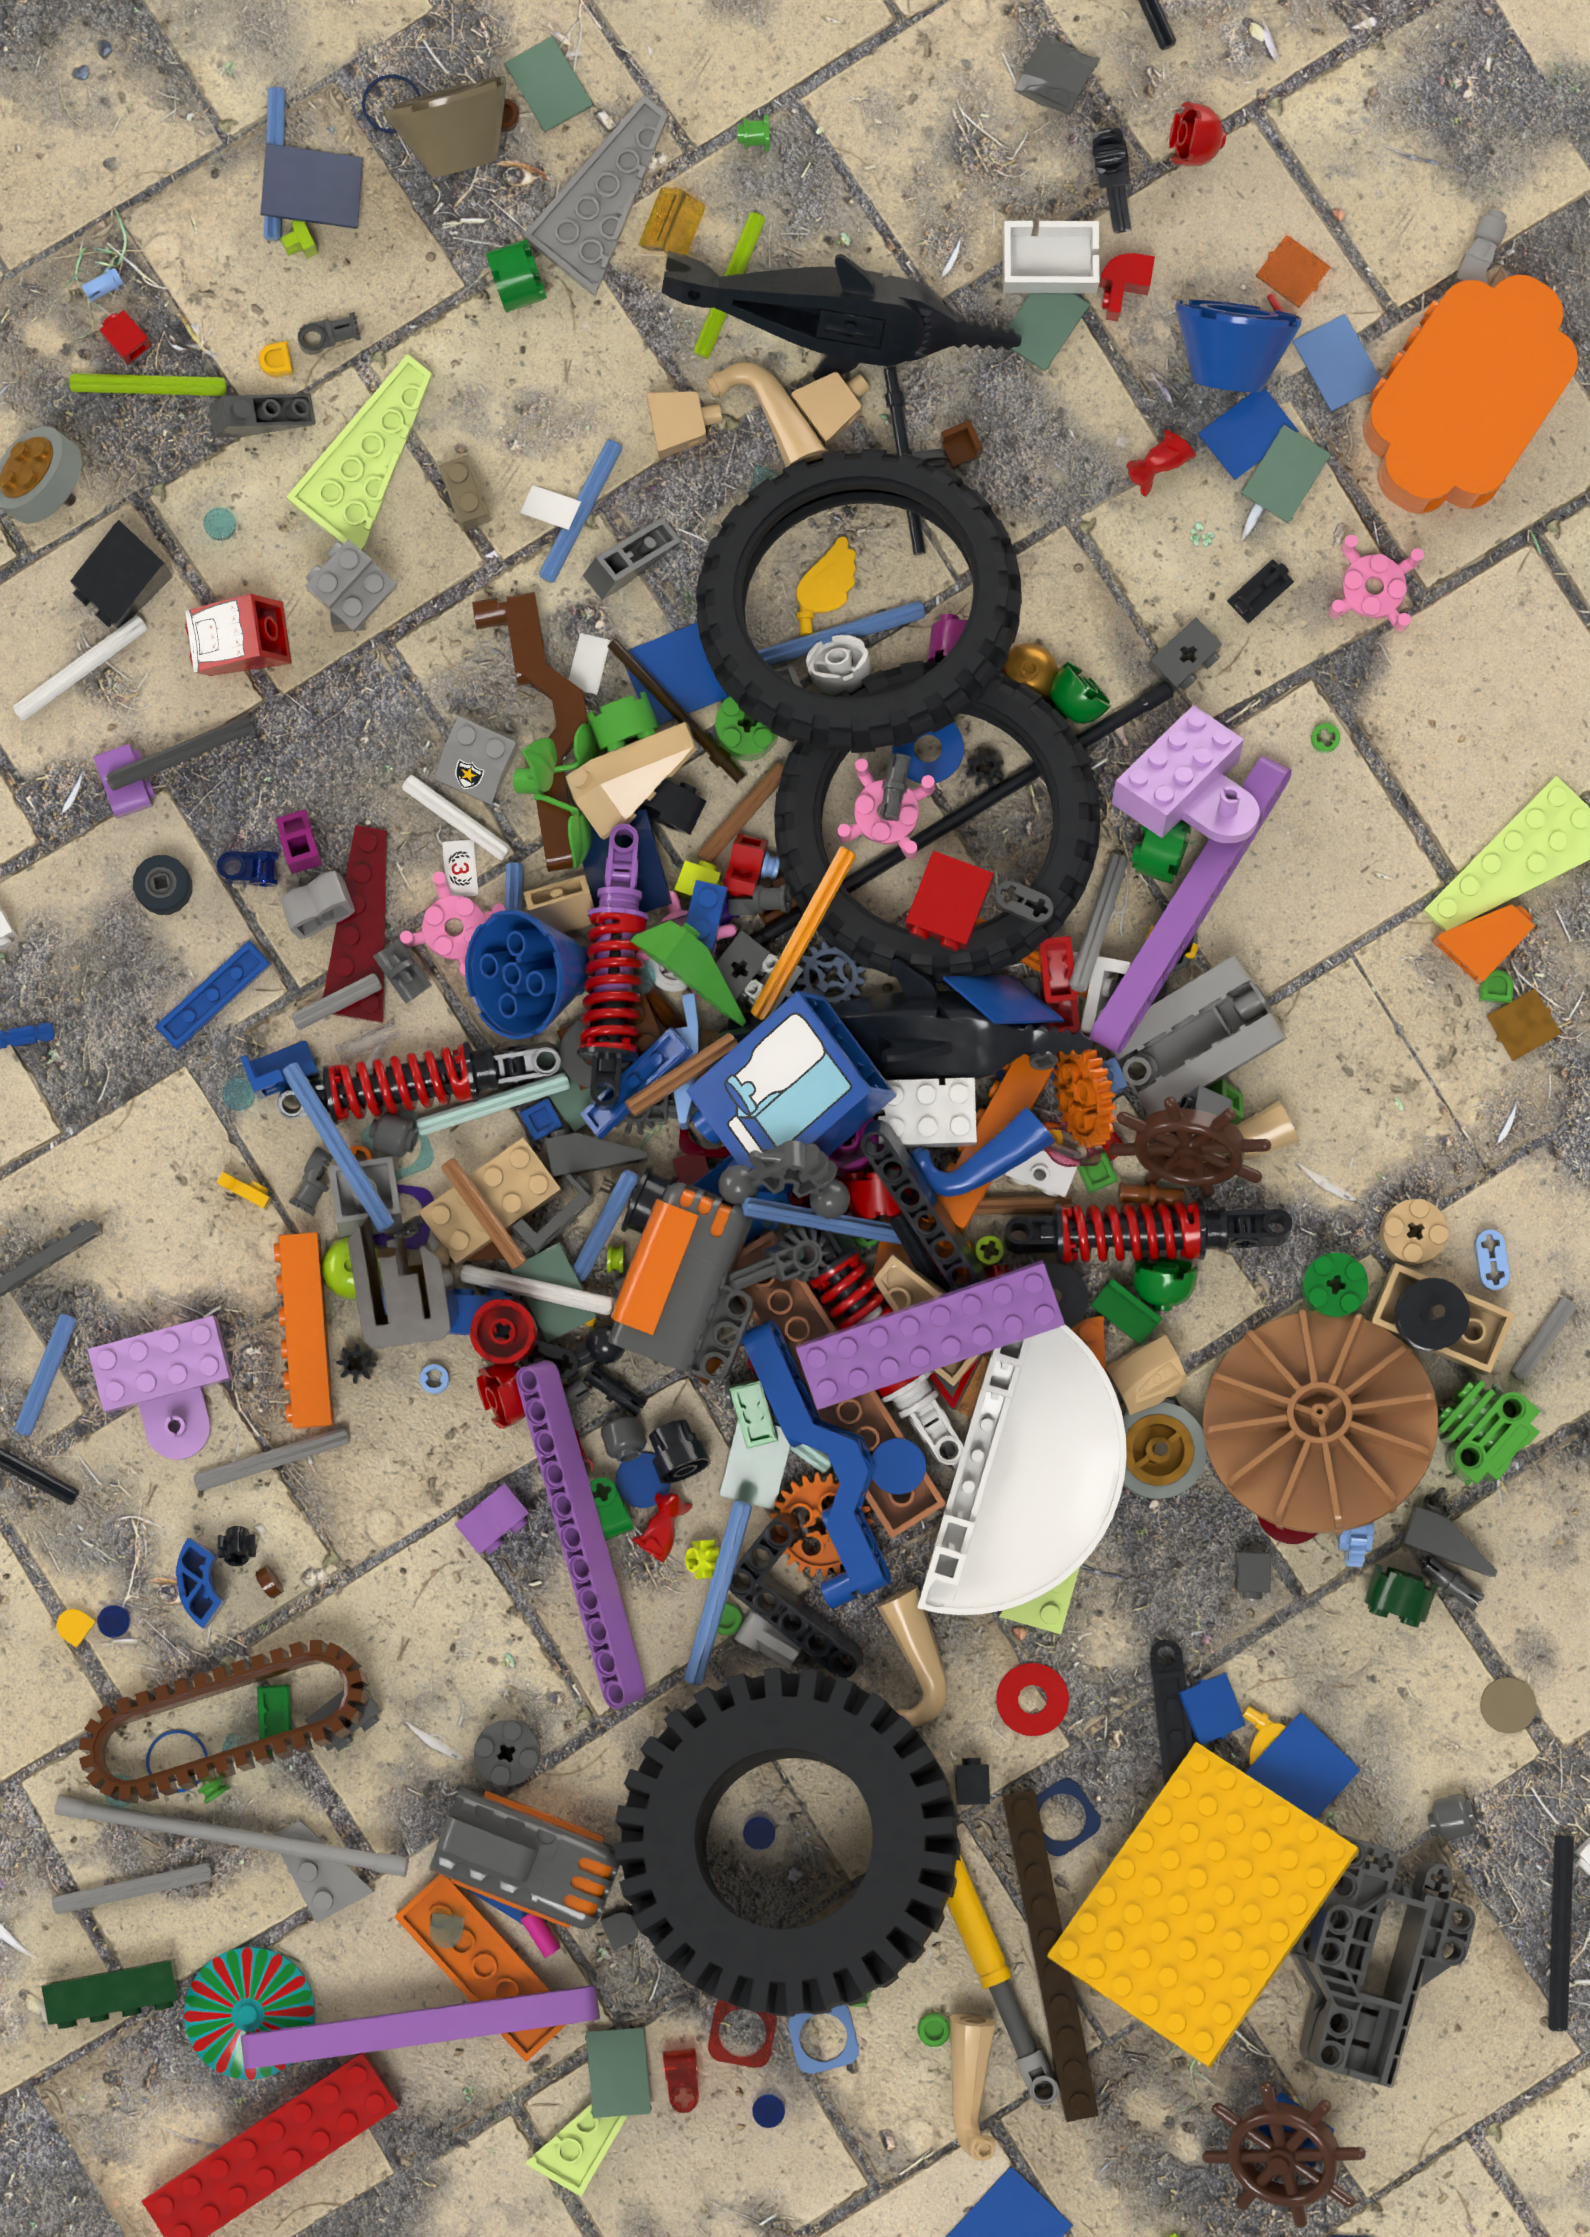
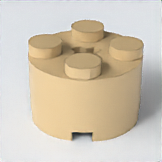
M1423 1199L1406 1200L1391 1208L1384 1215L1379 1230V1242L1385 1254L1397 1263L1410 1266L1421 1265L1436 1257L1444 1248L1448 1238V1227L1444 1215L1435 1205ZM1408 1225L1411 1228L1417 1227L1420 1232L1417 1234L1419 1239L1416 1237L1410 1239L1407 1236V1233L1410 1231Z

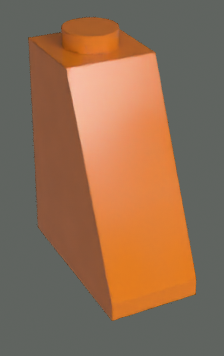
M1511 904L1442 932L1432 942L1479 985L1497 968L1535 925L1531 922L1532 916L1521 906L1515 907Z

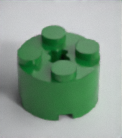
M527 239L485 253L505 313L547 299Z
M1180 820L1163 838L1142 826L1143 843L1136 844L1131 858L1133 862L1132 867L1136 868L1135 873L1173 884L1174 875L1177 876L1188 845L1185 838L1187 833L1191 834L1192 826Z
M1328 1253L1320 1256L1307 1266L1300 1280V1294L1306 1306L1311 1311H1316L1327 1317H1343L1353 1313L1363 1304L1368 1293V1277L1364 1266L1355 1258L1344 1253ZM1334 1278L1337 1279V1284L1341 1285V1289L1337 1290L1335 1294L1332 1293V1288L1327 1286V1282L1332 1281Z

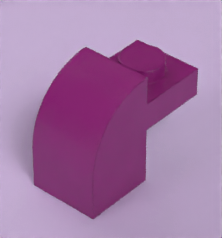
M306 809L275 818L280 833L279 838L291 874L323 865Z

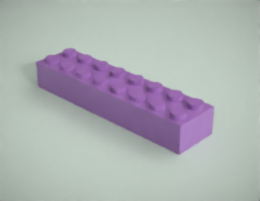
M1042 1260L797 1344L796 1351L816 1408L819 1410L1064 1326L1065 1323Z

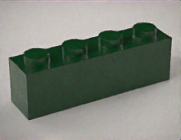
M175 1959L46 1983L41 1986L48 2025L57 2024L58 2029L77 2026L78 2019L88 2017L90 2023L109 2020V2013L122 2011V2017L142 2013L141 2007L154 2005L155 2011L174 2007L173 2001L181 1998Z

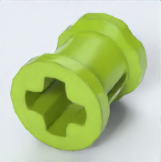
M995 1236L981 1238L974 1248V1255L980 1264L987 1267L997 1264L1004 1254L1003 1244ZM989 1243H992L994 1245L993 1250L998 1254L997 1256L992 1255L990 1259H985L984 1251L980 1250V1247H986Z

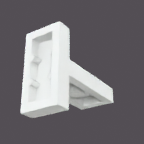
M1073 952L1074 965L1079 952ZM1097 957L1089 983L1081 1031L1091 1033L1096 1020L1108 1003V999L1114 993L1115 979H1112L1113 973L1126 974L1132 962Z

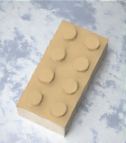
M524 1137L468 1176L506 1231L510 1228L512 1229L520 1219H526L562 1193L561 1188ZM452 1187L419 1211V1214L439 1242L448 1248L449 1256L457 1267L492 1242L455 1187Z
M1397 1263L1393 1264L1388 1271L1368 1321L1388 1330L1398 1339L1403 1340L1394 1322V1308L1397 1299L1407 1287L1419 1280L1430 1277ZM1463 1292L1470 1311L1466 1331L1454 1344L1441 1350L1429 1352L1482 1375H1488L1492 1372L1515 1314Z

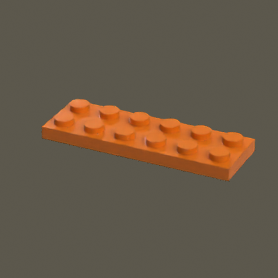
M439 1874L394 1916L471 2002L551 1991L454 1883H451V1879ZM567 2024L501 2033V2035L521 2058L527 2062Z

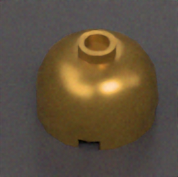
M1023 643L1013 646L1009 650L1008 660L1001 672L1020 684L1024 683L1041 695L1042 699L1046 702L1050 698L1049 688L1051 681L1059 669L1055 658L1047 649L1037 644Z

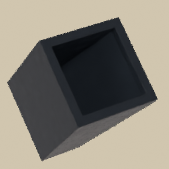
M118 520L70 582L76 589L72 594L84 606L91 603L98 610L95 616L105 626L109 628L113 624L118 629L132 619L173 576L166 564Z

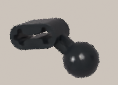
M606 1323L595 1326L586 1337V1343L571 1351L540 1340L536 1341L533 1348L534 1350L536 1345H538V1351L543 1353L542 1355L557 1360H565L566 1356H570L569 1362L573 1363L571 1370L566 1369L564 1373H561L562 1367L554 1363L562 1379L574 1378L579 1373L581 1367L592 1361H596L599 1364L615 1363L623 1356L626 1349L608 1342L614 1325ZM530 1356L521 1361L525 1366L534 1364L531 1363ZM535 1359L534 1363L543 1361L544 1359Z

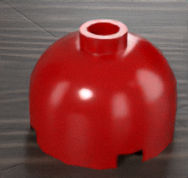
M1185 102L1181 106L1186 108L1182 113L1175 114L1170 129L1169 148L1173 149L1175 147L1176 157L1171 156V160L1176 165L1202 166L1209 163L1218 154L1219 150L1224 147L1226 133L1223 130L1219 115L1211 108L1199 103Z
M491 1364L478 1370L482 1374L477 1377V1387L482 1404L486 1411L490 1407L492 1408L496 1417L491 1420L499 1429L515 1425L526 1417L516 1382V1375L520 1368L514 1364Z

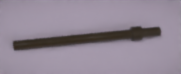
M614 639L607 646L679 724L686 722L689 725L693 738L710 755L709 760L717 768L721 767L736 784L746 777L730 759L731 754L722 746L719 747L617 639Z

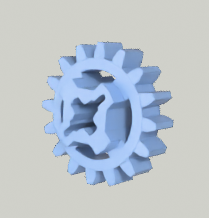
M1373 1522L1356 1529L1342 1531V1535H1337L1338 1550L1345 1551V1566L1363 1567L1366 1552L1372 1551Z

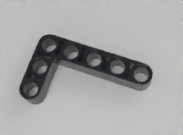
M785 1512L780 1513L772 1519L737 1563L729 1591L833 1675L842 1678L851 1677L863 1660L862 1648L768 1573L800 1531L799 1521L794 1515ZM776 1525L784 1526L788 1530L789 1536H781L776 1530ZM757 1549L765 1550L769 1554L770 1560L761 1559L757 1554ZM738 1573L748 1575L751 1584L741 1582ZM769 1593L773 1595L776 1604L766 1602L763 1594ZM789 1614L798 1615L802 1624H794L790 1620ZM814 1634L824 1636L827 1644H819L815 1640ZM845 1654L849 1656L853 1664H844L840 1660L839 1655Z

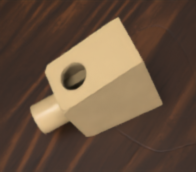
M833 372L793 391L791 398L810 423L825 448H827L862 414V405L858 398L868 392L870 387L861 374L845 383L838 372Z
M698 392L647 393V402L659 459L706 442L705 426L723 422L720 405L715 404L701 407Z

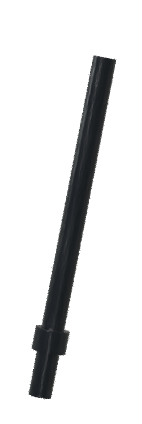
M896 367L884 369L887 394H885L886 407L890 408L897 455L902 456L903 453L910 454L902 407L905 405L904 394L899 389ZM906 510L913 555L925 554L920 516Z

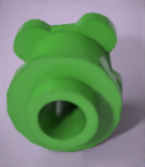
M764 115V120L747 121V118H743V124H737L738 143H744V150H747L748 146H764V151H769V115Z

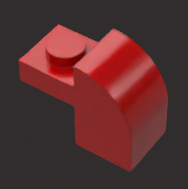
M1125 253L1116 256L1105 266L1098 287L1111 289L1104 290L1101 309H1107L1106 320H1119L1124 292L1148 295L1155 256Z
M740 833L737 834L733 843L729 867L722 885L727 887L730 894L738 897H753L755 886L760 882L769 840Z

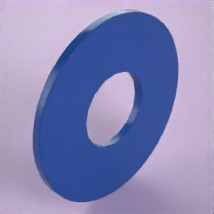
M954 723L949 724L936 733L930 731L916 738L918 740L922 736L932 735L939 739L942 745V752L935 761L923 762L919 760L914 753L916 742L894 748L892 745V753L911 757L907 773L908 779L922 784V778L930 775L934 778V783H939L949 778L958 769L964 754V742L959 729Z

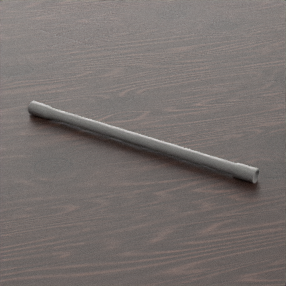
M59 1795L55 1806L56 1815L104 1821L367 1868L396 1876L405 1877L409 1865V1857L386 1853H371L91 1803L88 1800Z

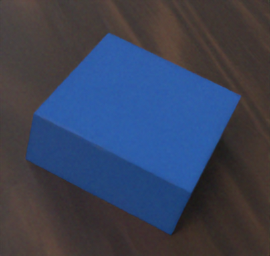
M548 1098L520 1113L535 1142L550 1135L551 1132L563 1128Z

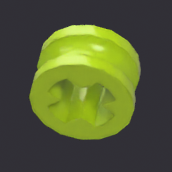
M608 1244L607 1273H612L613 1270L624 1273V1245L614 1248L612 1244Z

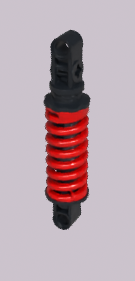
M466 1041L460 1044L456 1050H452L453 1055H451L448 1047H442L439 1058H435L431 1050L423 1052V1060L421 1061L417 1060L415 1053H408L406 1063L403 1064L400 1063L398 1056H391L389 1059L390 1066H386V1071L382 1060L379 1058L374 1059L372 1062L373 1074H368L363 1061L356 1063L355 1077H351L346 1064L324 1065L323 1080L309 1083L335 1125H339V1123L348 1120L350 1110L356 1119H364L367 1113V1105L371 1114L377 1117L382 1115L384 1103L387 1110L391 1114L399 1112L401 1103H403L408 1111L415 1110L418 1100H420L425 1108H430L433 1106L434 1097H437L441 1105H447L450 1103L451 1094H454L459 1102L472 1100L476 1102L479 1099L480 1090L492 1088L493 1091L499 1090L501 1083L522 1082L531 1078L550 1076L556 1073L560 1067L561 1059L559 1049L550 1042L516 1045L495 1051L492 1045L485 1046L484 1050L473 1051L469 1042ZM542 1052H550L555 1056V1061L549 1066H543L538 1063L537 1057ZM512 1059H515L517 1070H514ZM289 1085L284 1087L277 1101L279 1113L288 1119L308 1116L301 1105L296 1109H290L284 1104L283 1099L286 1096L295 1095Z
M1196 1200L1191 1204H1187V1209L1182 1202H1176L1173 1204L1171 1212L1164 1202H1159L1155 1206L1154 1212L1149 1204L1141 1203L1137 1213L1129 1203H1125L1121 1207L1120 1213H1118L1115 1205L1107 1204L1102 1215L1099 1207L1091 1204L1086 1210L1085 1217L1082 1208L1078 1205L1066 1208L1064 1205L1055 1204L1053 1216L1015 1217L1011 1219L1006 1225L1004 1244L1014 1254L1054 1253L1056 1263L1060 1264L1078 1260V1251H1074V1248H1080L1081 1260L1084 1263L1091 1260L1092 1248H1097L1099 1261L1106 1262L1108 1260L1109 1247H1114L1117 1261H1123L1127 1251H1132L1135 1261L1142 1259L1143 1251H1149L1150 1258L1158 1260L1160 1250H1166L1167 1258L1170 1260L1176 1259L1177 1250H1180L1181 1257L1204 1260L1206 1250L1210 1249L1226 1252L1227 1247L1252 1248L1256 1246L1283 1245L1289 1238L1292 1218L1288 1212L1282 1209H1237L1226 1211L1225 1207H1217L1216 1210H1205L1202 1200ZM1279 1223L1284 1227V1231L1279 1233L1273 1232L1268 1225ZM1023 1231L1028 1237L1025 1240L1019 1241L1015 1240L1011 1233Z

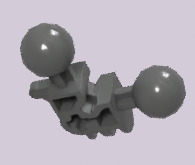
M797 1140L786 1141L763 1153L756 1150L751 1151L749 1161L756 1167L755 1169L742 1164L732 1165L722 1172L718 1181L721 1196L726 1202L733 1205L735 1203L742 1205L747 1197L756 1198L759 1186L763 1184L773 1194L783 1191L785 1183L793 1184L792 1192L798 1198L810 1194L809 1202L813 1211L825 1219L838 1218L847 1211L850 1203V1194L846 1185L834 1179L837 1174V1165L830 1161L828 1156L820 1151L816 1144H804Z

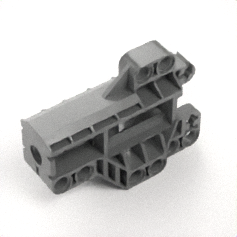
M1338 1834L1359 1848V1856L1353 1859L1320 1907L1317 1919H1312L1289 1953L1313 1993L1299 2050L1306 2060L1328 2071L1393 2088L1420 1988L1449 1967L1457 1966L1465 1960L1474 1931L1476 1916L1470 1907L1449 1900L1454 1883L1452 1882L1451 1874L1453 1872L1448 1866L1435 1861L1424 1862L1417 1870L1413 1887L1405 1886L1394 1882L1398 1868V1859L1393 1851L1363 1840ZM1367 1855L1373 1856L1374 1861H1366ZM1384 1859L1389 1861L1387 1867L1383 1866ZM1432 1873L1441 1875V1879L1439 1878L1438 1881L1431 1880ZM1424 1888L1439 1892L1438 1896L1425 1893ZM1386 1899H1391L1407 1904L1384 1993L1383 1996L1363 1991L1362 1987ZM1460 1909L1462 1920L1458 1925L1454 1926L1451 1921L1452 1915L1456 1910ZM1340 1911L1342 1915L1341 1921L1337 1926H1335L1338 1913ZM1312 1935L1309 1949L1305 1951L1303 1942L1307 1936ZM1451 1941L1454 1946L1453 1952L1449 1957L1445 1958L1443 1954L1444 1945ZM1331 1942L1333 1946V1952L1328 1957L1327 1953ZM1364 2006L1378 2011L1377 2015L1374 2016L1360 2010ZM1355 2038L1369 2042L1368 2048L1353 2044L1352 2039Z

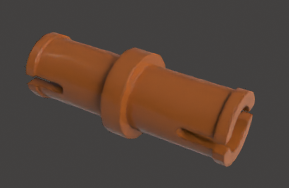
M1120 1182L1118 1202L1147 1203L1151 1208H1154V1205L1156 1206L1159 1202H1164L1168 1207H1172L1176 1202L1184 1204L1185 1192L1184 1188L1158 1187L1156 1183L1151 1182L1148 1185Z

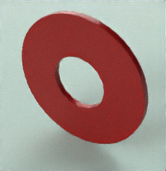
M1026 1663L1011 1669L1003 1677L997 1690L996 1704L1000 1717L1013 1731L1026 1736H1040L1051 1732L1063 1721L1069 1706V1694L1064 1680L1055 1670L1039 1663ZM1029 1685L1041 1687L1047 1696L1045 1708L1036 1714L1024 1712L1018 1703L1021 1690Z

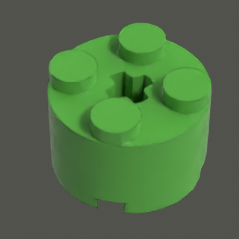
M646 691L640 692L641 699L635 700L634 695H630L599 707L601 711L597 716H594L593 711L587 714L600 751L607 750V753L626 746V742L634 739L639 741L656 734L655 730L660 727Z
M731 697L723 701L715 720L716 736L719 744L737 760L754 761L765 756L776 744L778 735L771 733L770 729L762 723H755L739 709L738 704ZM744 721H751L753 727H751L750 732H744L742 727Z

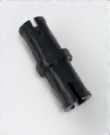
M596 1363L584 1378L585 1382H588L607 1396L606 1400L609 1402L615 1401L635 1417L641 1412L640 1408L643 1409L647 1403L646 1399H643L624 1385L625 1381L621 1378L616 1380Z

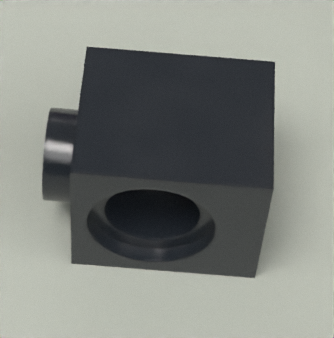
M962 1758V1764L955 1765L956 1804H990L989 1764H982L981 1758Z

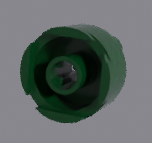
M1376 1564L1364 1602L1368 1604L1367 1608L1372 1614L1387 1618L1388 1614L1391 1613L1399 1616L1398 1618L1401 1623L1419 1628L1420 1622H1426L1438 1584L1430 1581L1428 1587L1422 1582L1423 1577L1389 1566L1386 1572H1382V1566Z

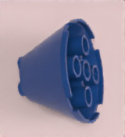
M519 910L499 911L491 914L492 917L484 924H479L470 939L465 961L467 989L469 996L475 997L481 1013L478 1015L491 1030L506 1038L525 1039L544 1031L577 996L585 992L584 982L588 978L585 966L590 958L586 954L587 948L585 946H580L575 939L536 917Z

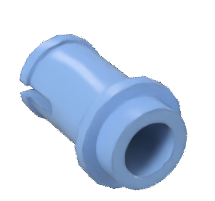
M115 267L111 270L106 268L105 273L81 285L91 303L114 289L120 290L119 287L124 283Z

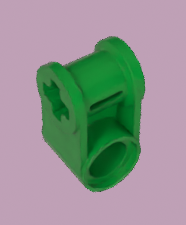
M600 1477L591 1481L590 1487L592 1494L597 1490L596 1484L600 1482L604 1487L610 1486L611 1492L607 1493L608 1499L606 1501H602L600 1497L594 1498L604 1538L607 1541L634 1530V1526L614 1483L608 1478Z

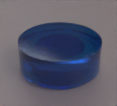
M110 1605L99 1613L97 1625L103 1635L117 1638L127 1633L131 1625V1617L125 1608L118 1605Z
M754 1817L744 1826V1840L753 1849H766L775 1839V1827L765 1817Z
M763 2094L755 2100L752 2107V2115L758 2125L764 2128H773L783 2120L785 2107L778 2096Z

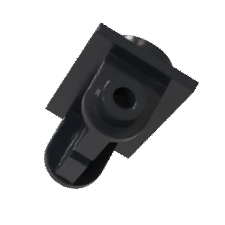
M1272 559L1230 597L1227 602L1249 624L1294 583L1293 579L1288 575L1289 569L1283 563L1278 565Z

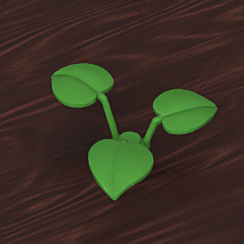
M588 723L580 725L575 733L574 753L577 759L575 762L555 767L557 761L555 744L550 738H541L521 751L530 768H517L513 776V787L517 794H534V800H543L571 812L572 816L568 820V838L572 853L573 869H577L583 863L590 851L593 838L592 825L583 812L579 813L578 808L546 796L543 793L550 790L554 773L577 769L591 759L599 757L598 743L591 725Z

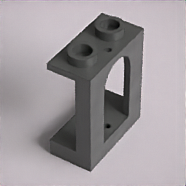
M569 1174L566 1177L568 1183L576 1190L578 1195L537 1233L523 1219H520L513 1226L515 1232L536 1254L542 1252L594 1203L590 1196L594 1192L580 1176L574 1179Z

